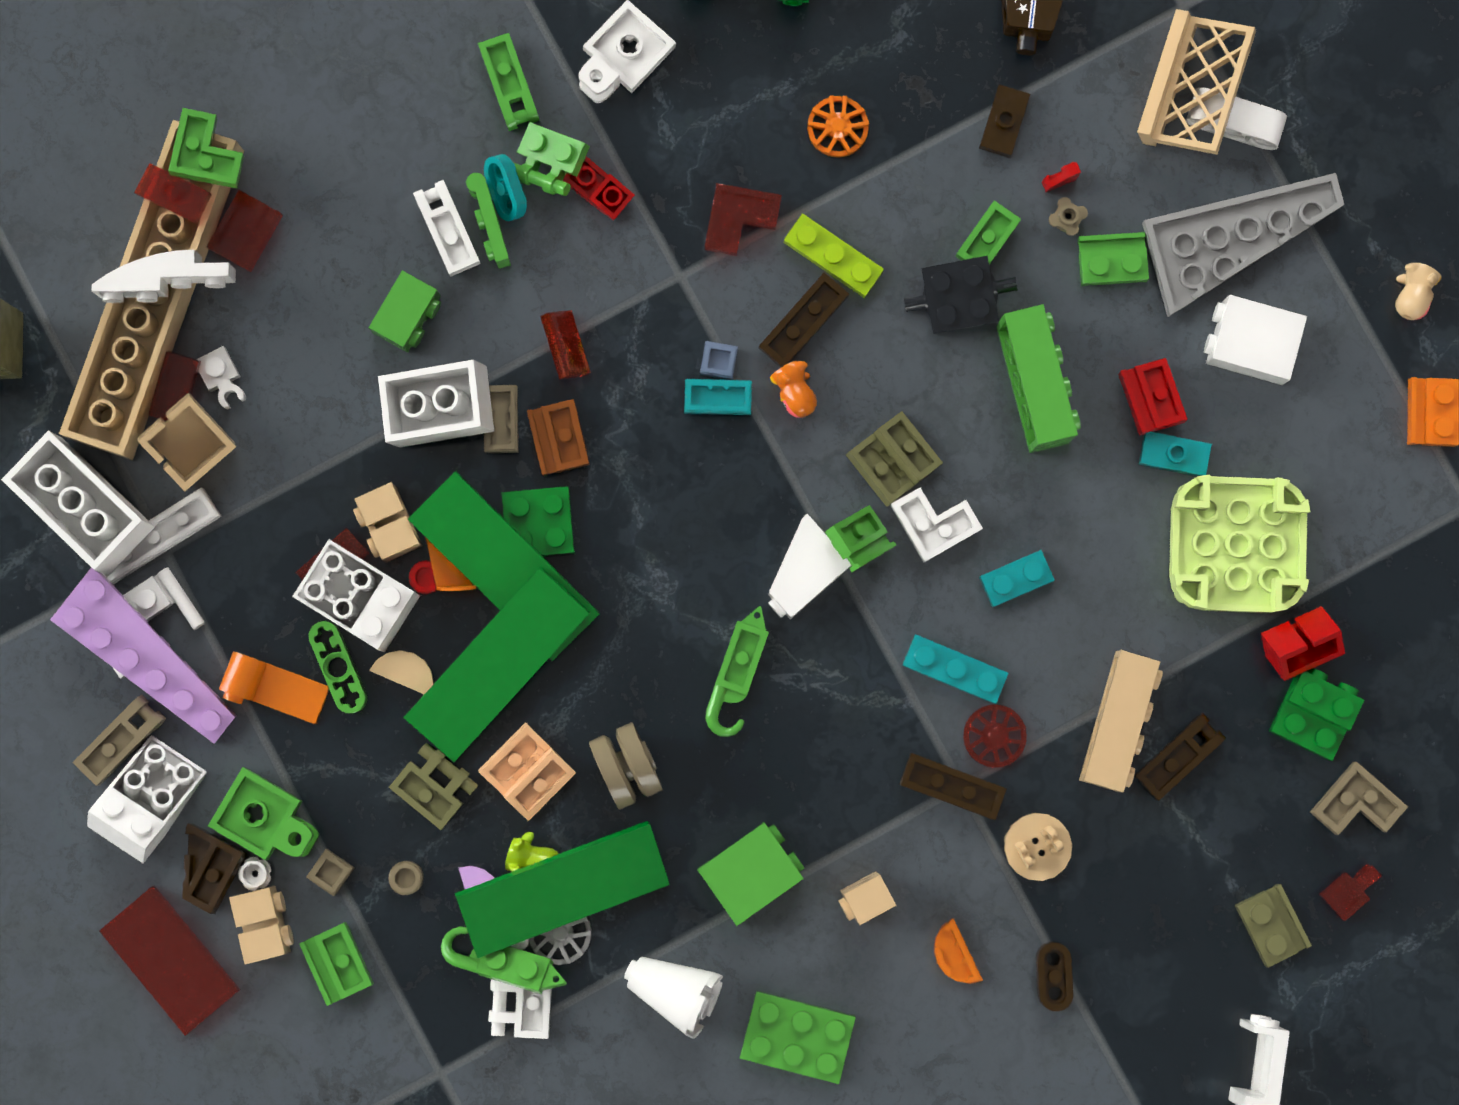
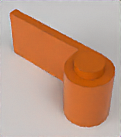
M233 651L219 690L224 691L222 698L241 705L244 699L254 701L316 724L328 695L329 687L328 685Z

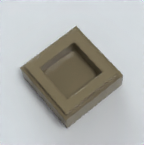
M325 849L306 878L332 896H336L355 867L329 849Z

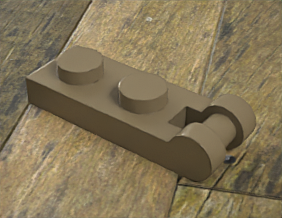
M143 695L133 700L72 762L96 786H100L166 720V717L160 711L155 712L148 705L150 702ZM136 715H139L146 721L140 728L131 721Z

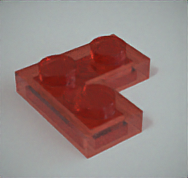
M717 183L705 250L737 256L743 224L776 230L782 195Z

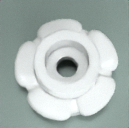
M250 857L244 861L243 866H240L238 878L248 890L255 891L259 887L265 888L271 881V866L266 860ZM254 870L258 871L257 877L252 875Z

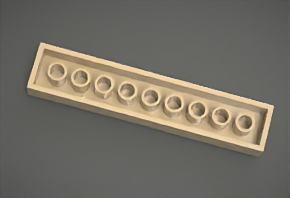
M172 121L120 267L144 257L179 250H196L202 256V263L205 261L231 187L169 175L168 169L179 121ZM214 133L212 147L244 153V150L236 140ZM192 283V287L188 289L172 288L171 284H168V297H158L157 302L145 303L138 302L137 298H124L122 303H106L60 429V435L133 461L139 445L138 436L144 431L196 283Z

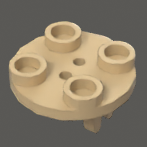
M1032 813L1022 816L1011 825L1004 837V851L1009 865L1017 874L1029 880L1044 881L1056 877L1066 868L1071 858L1072 842L1068 830L1059 820L1048 814ZM1033 838H1037L1038 842L1036 844L1032 843ZM1040 850L1044 851L1043 856L1038 854Z

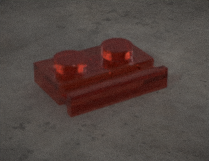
M238 190L206 248L251 272L283 215L281 212Z

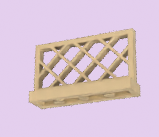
M1176 9L1137 131L1143 144L1156 146L1157 143L1218 154L1255 37V27L1193 17L1189 11ZM1197 27L1210 29L1215 36L1197 47L1193 40ZM1233 34L1244 35L1245 38L1242 46L1229 52L1223 40ZM1219 43L1226 55L1208 65L1202 53ZM1191 45H1192V47L1194 48V50H1192V51L1189 52L1190 47H1191ZM1198 56L1205 68L1188 78L1183 70L1185 63ZM1230 62L1235 69L1233 76L1219 83L1213 71ZM1209 74L1216 86L1199 96L1192 84ZM1189 87L1195 99L1178 108L1174 102L1176 93ZM1229 87L1228 92L1226 94L1224 90ZM1220 92L1225 99L1224 105L1221 109L1210 114L1203 102ZM1200 105L1206 117L1189 127L1182 115ZM1171 107H1173V109L1175 110L1172 113H1170ZM1179 117L1185 130L1175 136L1164 135L1166 124ZM1219 118L1218 124L1216 125L1214 121ZM1211 123L1215 130L1212 143L1197 141L1193 133ZM1190 135V137H1191L1192 140L1184 139V138H1186V137H1188V136Z

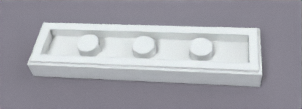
M201 487L150 519L149 522L155 527L108 576L103 575L114 585L220 518L221 514L205 489Z

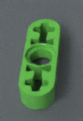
M327 621L314 624L309 631V642L336 706L344 713L355 714L360 712L366 706L367 693L340 629L335 624ZM324 628L328 632L333 631L334 636L329 638L330 644L333 649L340 646L341 652H333L323 658L322 653L329 651L324 642L317 641V637L321 636L320 629ZM335 658H342L347 663V671L341 677H334L329 671V664ZM351 677H353L354 683H347L352 693H359L360 697L355 700L356 706L353 708L350 704L343 703L342 699L347 697L344 687L340 686L336 689L335 683L346 682Z

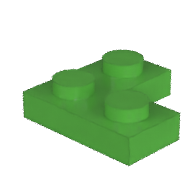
M182 108L168 172L171 176L237 189L244 155L242 152L212 147L217 124L216 114Z

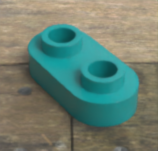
M505 154L487 158L484 163V176L498 215L505 221L522 218L526 213L527 200L523 193L515 164Z

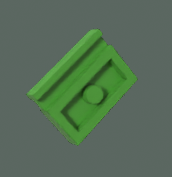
M1145 232L1079 236L1077 241L1079 244L1081 286L1147 282L1149 280Z
M870 505L825 531L842 559L847 558L852 565L849 568L851 572L856 571L896 546L894 541L890 543L885 536L888 531Z
M347 922L299 943L327 1006L374 984Z

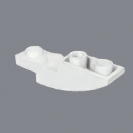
M196 250L171 251L144 257L111 271L92 284V292L98 297L103 298V302L122 303L124 298H137L138 302L152 303L157 302L158 297H168V284H171L172 288L177 289L191 288L192 283H205V287L224 288L225 283H235L236 269L229 262L202 263V256Z

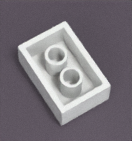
M475 360L378 376L386 443L397 447H406L494 432L487 366Z

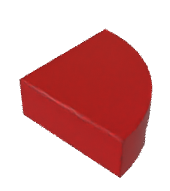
M1071 162L1061 167V172L1047 175L1042 181L1045 192L1076 181L1081 173L1077 162Z

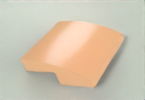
M526 722L478 770L528 821L576 774L561 756Z

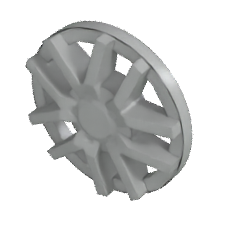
M587 916L540 934L546 936V938L538 946L535 943L534 937L529 939V943L536 955L550 958L554 965L570 964L579 959L589 947L592 937L590 920ZM584 922L586 931L574 933L573 926ZM586 936L584 945L580 949L573 938ZM549 941L553 948L546 956L539 949ZM568 943H570L577 952V954L573 955L570 958L564 947ZM558 947L564 959L551 958Z

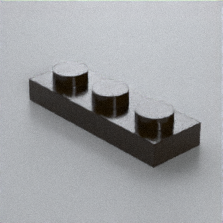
M824 272L758 348L779 367L790 363L848 298L849 293Z
M913 753L909 755L899 785L992 820H996L1007 788Z

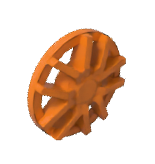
M829 96L813 107L807 123L808 136L814 147L827 156H849L858 151L866 141L869 131V120L865 109L847 96ZM834 102H842V112L834 111ZM829 104L830 114L820 109ZM847 104L856 110L846 114ZM817 115L826 119L825 124L813 122L814 116ZM861 115L863 122L851 123L850 119ZM812 128L823 130L818 139L815 138ZM863 128L861 138L853 130ZM826 136L832 139L828 148L820 144ZM847 136H850L856 143L851 148L845 141ZM837 141L844 148L843 151L832 150Z

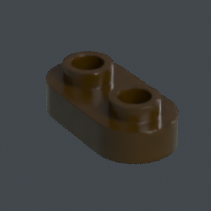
M1047 942L1036 953L1037 994L1040 1003L1045 1008L1058 1012L1069 1007L1073 1000L1072 958L1069 950L1064 945L1058 942ZM1052 952L1057 953V963L1049 965L1047 956ZM1052 987L1060 989V995L1056 999L1049 997V990Z

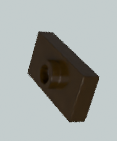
M999 84L979 149L1011 158L1029 101V93Z

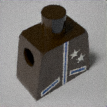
M1002 0L1003 33L1006 36L1018 37L1016 49L1018 54L1035 55L1037 40H1050L1063 0Z

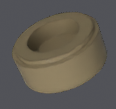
M402 861L395 864L390 870L389 884L396 893L410 895L421 888L424 874L417 863Z

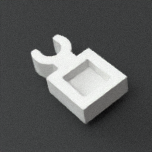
M224 346L194 360L210 392L217 389L220 390L218 400L225 409L231 408L227 402V397L230 393H237L238 398L242 402L246 400L244 391L232 382L241 376Z

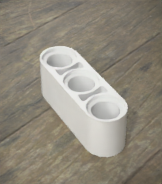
M1197 88L1195 90L1197 94L1200 96L1205 92L1209 91L1210 89ZM1219 92L1204 101L1203 104L1208 112L1212 114L1223 107L1225 99ZM1235 97L1223 137L1265 150H1276L1287 115L1279 110ZM1200 105L1188 112L1186 122L1190 126L1206 117ZM1219 118L1214 121L1216 125L1218 124ZM1211 123L1201 128V130L1215 134Z

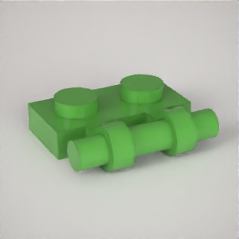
M529 122L517 150L519 155L527 158L526 162L522 165L514 163L520 183L540 186L543 192L551 195L558 193L567 196L570 191V184L563 181L566 173L578 176L590 146L579 140ZM544 164L552 167L550 173L545 175L538 172L540 165Z

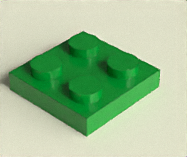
M568 486L502 492L504 519L543 557L575 554Z

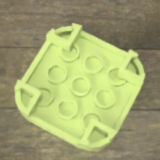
M1204 475L1197 476L1180 486L1173 498L1170 524L1169 577L1171 589L1176 600L1190 608L1205 611L1273 613L1288 610V608L1295 605L1302 595L1307 592L1309 579H1306L1307 513L1311 512L1309 500L1305 499L1301 491L1290 483V480L1279 477L1266 479Z

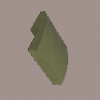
M902 411L846 454L847 458L886 507L943 464Z

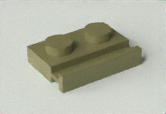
M1276 884L1274 887L1235 905L1265 967L1269 968L1312 946L1281 884Z

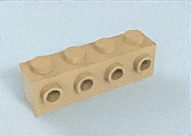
M1123 650L1115 652L1079 781L1116 792H1124L1125 787L1129 788L1135 774V768L1131 767L1134 754H1140L1144 742V735H1140L1143 722L1150 720L1153 711V703L1149 702L1153 689H1158L1162 679L1163 671L1158 670L1160 661Z

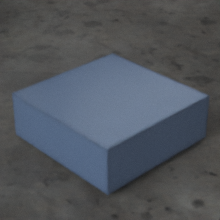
M705 341L700 375L733 380L738 346Z

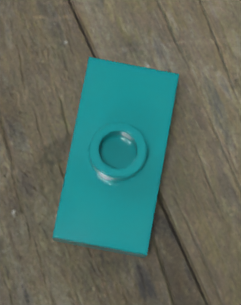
M685 379V414L751 415L752 381Z
M1148 432L1143 437L1138 464L1193 476H1204L1207 473L1212 444Z

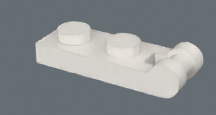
M444 180L434 183V188L425 192L421 189L413 194L450 277L481 263ZM441 199L443 206L431 210L429 204Z

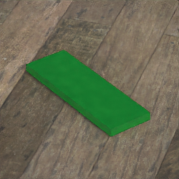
M457 471L408 518L499 610L509 602L541 567L590 611V614L550 656L549 659L551 661L600 614Z
M539 567L403 718L450 760L455 762L590 614V611Z
M648 821L454 894L477 958H480L670 884L651 825Z

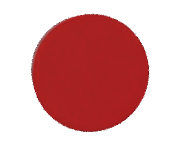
M427 560L416 563L409 572V582L412 588L425 595L438 591L436 590L431 561Z

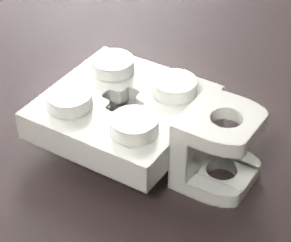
M626 0L583 45V51L591 58L583 65L579 72V88L595 103H601L609 98L620 86V83L633 93L675 49L676 42L629 0ZM634 40L637 42L635 46L636 52H623V41L630 43Z

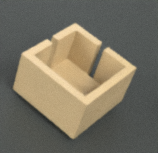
M187 393L166 412V417L168 418L166 422L160 417L138 436V442L158 464L164 460V456L168 459L163 464L164 470L184 491L189 489L236 447L235 442L190 393Z

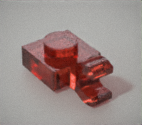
M1367 863L1356 873L1353 879L1348 873L1344 872L1319 895L1341 920L1346 921L1370 900L1364 890L1376 882L1382 875L1373 865L1370 866Z

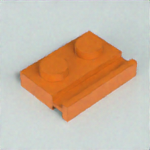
M1417 377L1408 379L1407 445L1418 444L1450 447L1459 445V379H1423Z

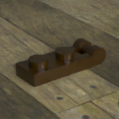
M1203 712L1195 717L1184 730L1134 775L1156 801L1163 798L1226 739L1220 730L1215 731L1208 723L1210 719ZM1198 732L1206 740L1201 746L1192 738Z

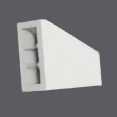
M808 514L802 518L768 594L772 598L768 604L781 618L785 614L789 619L793 618L851 566L847 558L842 559L828 536Z

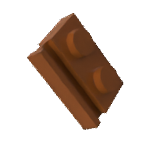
M574 399L542 406L534 410H527L543 476L590 465Z

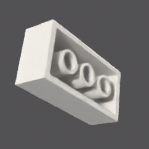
M49 430L1 479L95 571L107 576L155 527L63 438Z

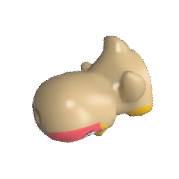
M1409 263L1405 266L1406 274H1401L1396 278V281L1405 284V287L1396 299L1395 307L1403 318L1418 320L1427 315L1434 297L1431 289L1441 280V275L1434 268L1426 264Z

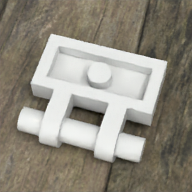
M491 979L490 990L493 991V1008L489 1010L488 1021L492 1022L491 1035L505 1036V1023H515L514 1037L548 1039L552 988L543 990L541 995ZM507 992H516L515 1011H506Z

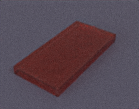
M155 886L150 887L99 930L185 1036L240 991L238 986Z

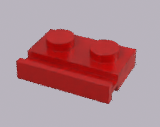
M1166 358L1119 372L1118 375L1139 436L1151 431L1155 432L1183 424L1188 420Z

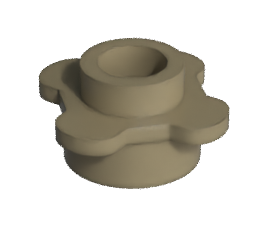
M1062 197L1057 202L1058 208L1056 212L1049 216V224L1052 227H1057L1060 231L1066 232L1069 236H1074L1079 232L1078 226L1081 220L1087 217L1088 211L1084 206L1078 207L1071 203L1068 197ZM1070 214L1071 219H1066L1065 215Z

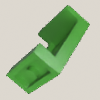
M765 822L761 823L757 828L698 868L699 873L736 926L804 879L800 874L805 869L794 852L789 855L786 854L780 845L785 839L774 824L767 827Z

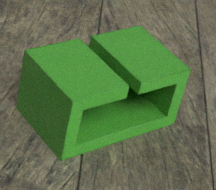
M402 270L370 324L369 329L373 334L408 353L412 346L416 348L421 342L425 330L422 329L423 323L427 321L428 317L433 319L441 306L439 299L441 296L437 289Z

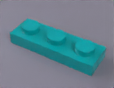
M916 634L912 639L902 664L903 667L993 704L997 703L1009 674Z

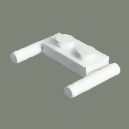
M169 567L161 570L157 575L151 576L123 595L124 599L147 622L176 603L193 630L205 624ZM114 669L120 679L125 678L124 675Z

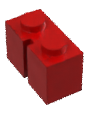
M1322 606L1294 618L1295 623L1292 625L1287 621L1261 633L1265 656L1284 681L1345 654L1341 629Z

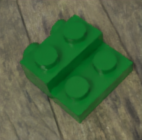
M1312 668L1308 672L1305 671L1294 676L1269 732L1328 761H1333L1346 731L1351 730L1364 703V699L1357 697L1358 689L1342 682L1337 687L1326 681L1328 678L1327 674Z

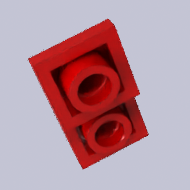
M587 156L577 177L566 173L563 179L564 182L570 184L572 190L613 221L635 196L611 174L608 175Z

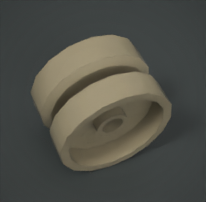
M633 722L616 730V738L621 748L619 752L616 751L611 739L605 735L589 741L599 770L619 810L636 802V794L631 784L633 780L636 781L641 793L647 797L663 790L655 771L657 767L646 742L641 740Z

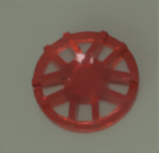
M993 704L977 709L968 718L963 731V741L967 752L976 762L987 767L997 768L1011 764L1021 755L1027 742L1026 726L1022 719L1011 708L1003 705ZM992 710L990 722L980 714ZM997 710L1006 712L1002 724L996 722ZM1010 715L1019 726L1007 728ZM976 718L985 725L982 731L971 726ZM1020 730L1021 740L1009 739V731ZM969 731L981 737L970 744ZM983 742L986 748L977 755L972 748ZM1008 743L1020 744L1014 755H1012ZM1004 748L1008 759L1000 762L997 749ZM992 750L995 762L983 760L982 758Z

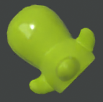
M527 832L521 838H513L507 854L505 869L513 872L559 853L552 848L532 846L534 833Z

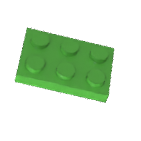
M756 990L740 1059L839 1084L856 1017Z

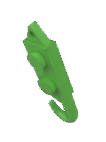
M761 606L757 607L741 622L737 621L706 709L705 719L708 727L713 733L721 737L736 735L744 725V720L739 719L733 727H723L718 721V716L723 702L738 703L743 701L748 694L769 634L765 629ZM759 613L760 618L756 619L754 614Z
M466 927L453 928L442 939V956L452 966L541 995L543 990L567 985V982L552 966L553 961L550 958L509 946L477 958L474 949L470 956L456 953L452 949V942L456 936L468 934Z

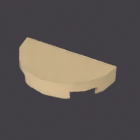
M402 650L386 653L378 658L369 670L422 694H425L434 684L432 671L427 662L415 653Z

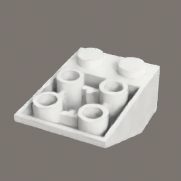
M329 539L292 597L377 650L385 652L421 595Z
M151 735L88 811L87 827L144 863L165 837L207 774V771Z

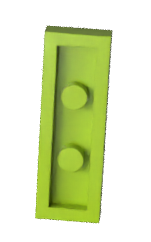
M803 213L783 241L784 244L863 298L867 296L884 271V268Z

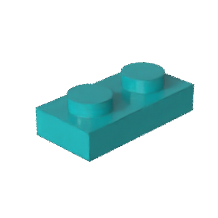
M1042 550L979 577L992 607L1055 581Z

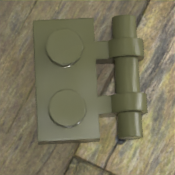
M425 743L418 754L427 760L426 764L420 768L410 761L389 788L437 828L443 830L464 804L454 796L456 791L461 788L471 795L479 785L469 778L470 773L464 768L459 770L446 759V755L439 749L436 751L428 743ZM436 768L451 780L445 788L430 776Z

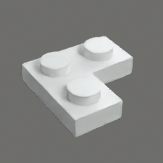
M918 488L891 504L893 511L923 562L930 560L983 529L967 500L937 516L922 489Z

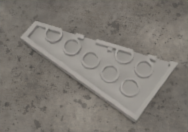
M1336 173L1144 220L1142 225L1167 317H1170L1340 209L1344 205V200Z

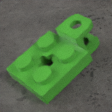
M242 767L208 825V827L264 860H269L275 848L293 857L308 856L319 838V832L313 825L298 816H294L303 802L301 799L246 767ZM260 805L264 816L262 820L257 819L252 823L250 821L251 814L247 812L248 808H256ZM298 833L301 835L302 838L300 844H297L296 842V836Z

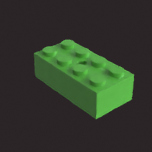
M1044 304L1005 313L996 328L1029 453L1068 444L1078 435L1077 430L1081 429L1077 410H1071L1068 397L1072 396V389L1068 377L1063 378L1060 365L1063 364V355L1059 344L1054 345L1051 334V332H1055L1053 317L1050 312H1045Z

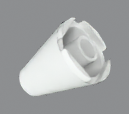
M640 957L638 961L632 960L624 976V979L628 980V989L692 1039L696 1038L704 1027L699 1024V1021L703 1020L705 1016L710 1017L722 988L720 980L723 978L722 975L715 972L647 957Z

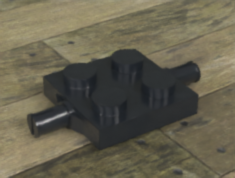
M988 255L921 268L924 280L923 295L904 298V304L918 303L905 306L906 312L926 308L931 318L933 334L999 322L997 309L998 294L1018 291L1017 285L1004 287V285L1017 283L1016 277L996 281L990 271Z

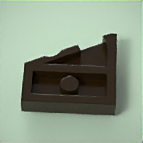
M188 823L185 834H189L188 855H184L186 877L183 881L182 899L209 914H216L247 853L195 824Z

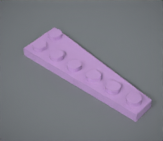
M92 567L50 619L212 743H216L237 716L205 681H202L197 676V673L187 662L183 661L175 653L170 644L157 634L147 623V620L124 599V596L102 573L95 571Z

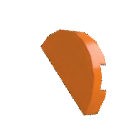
M954 918L950 919L942 925L935 937L934 954L937 964L945 975L957 982L972 984L983 981Z

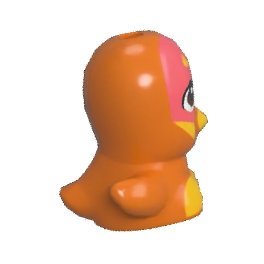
M804 361L790 362L770 376L771 382L778 385L781 389V402L784 403L788 413L795 418H804L810 415L817 406L816 395L805 382L810 377V374L805 372L808 364Z

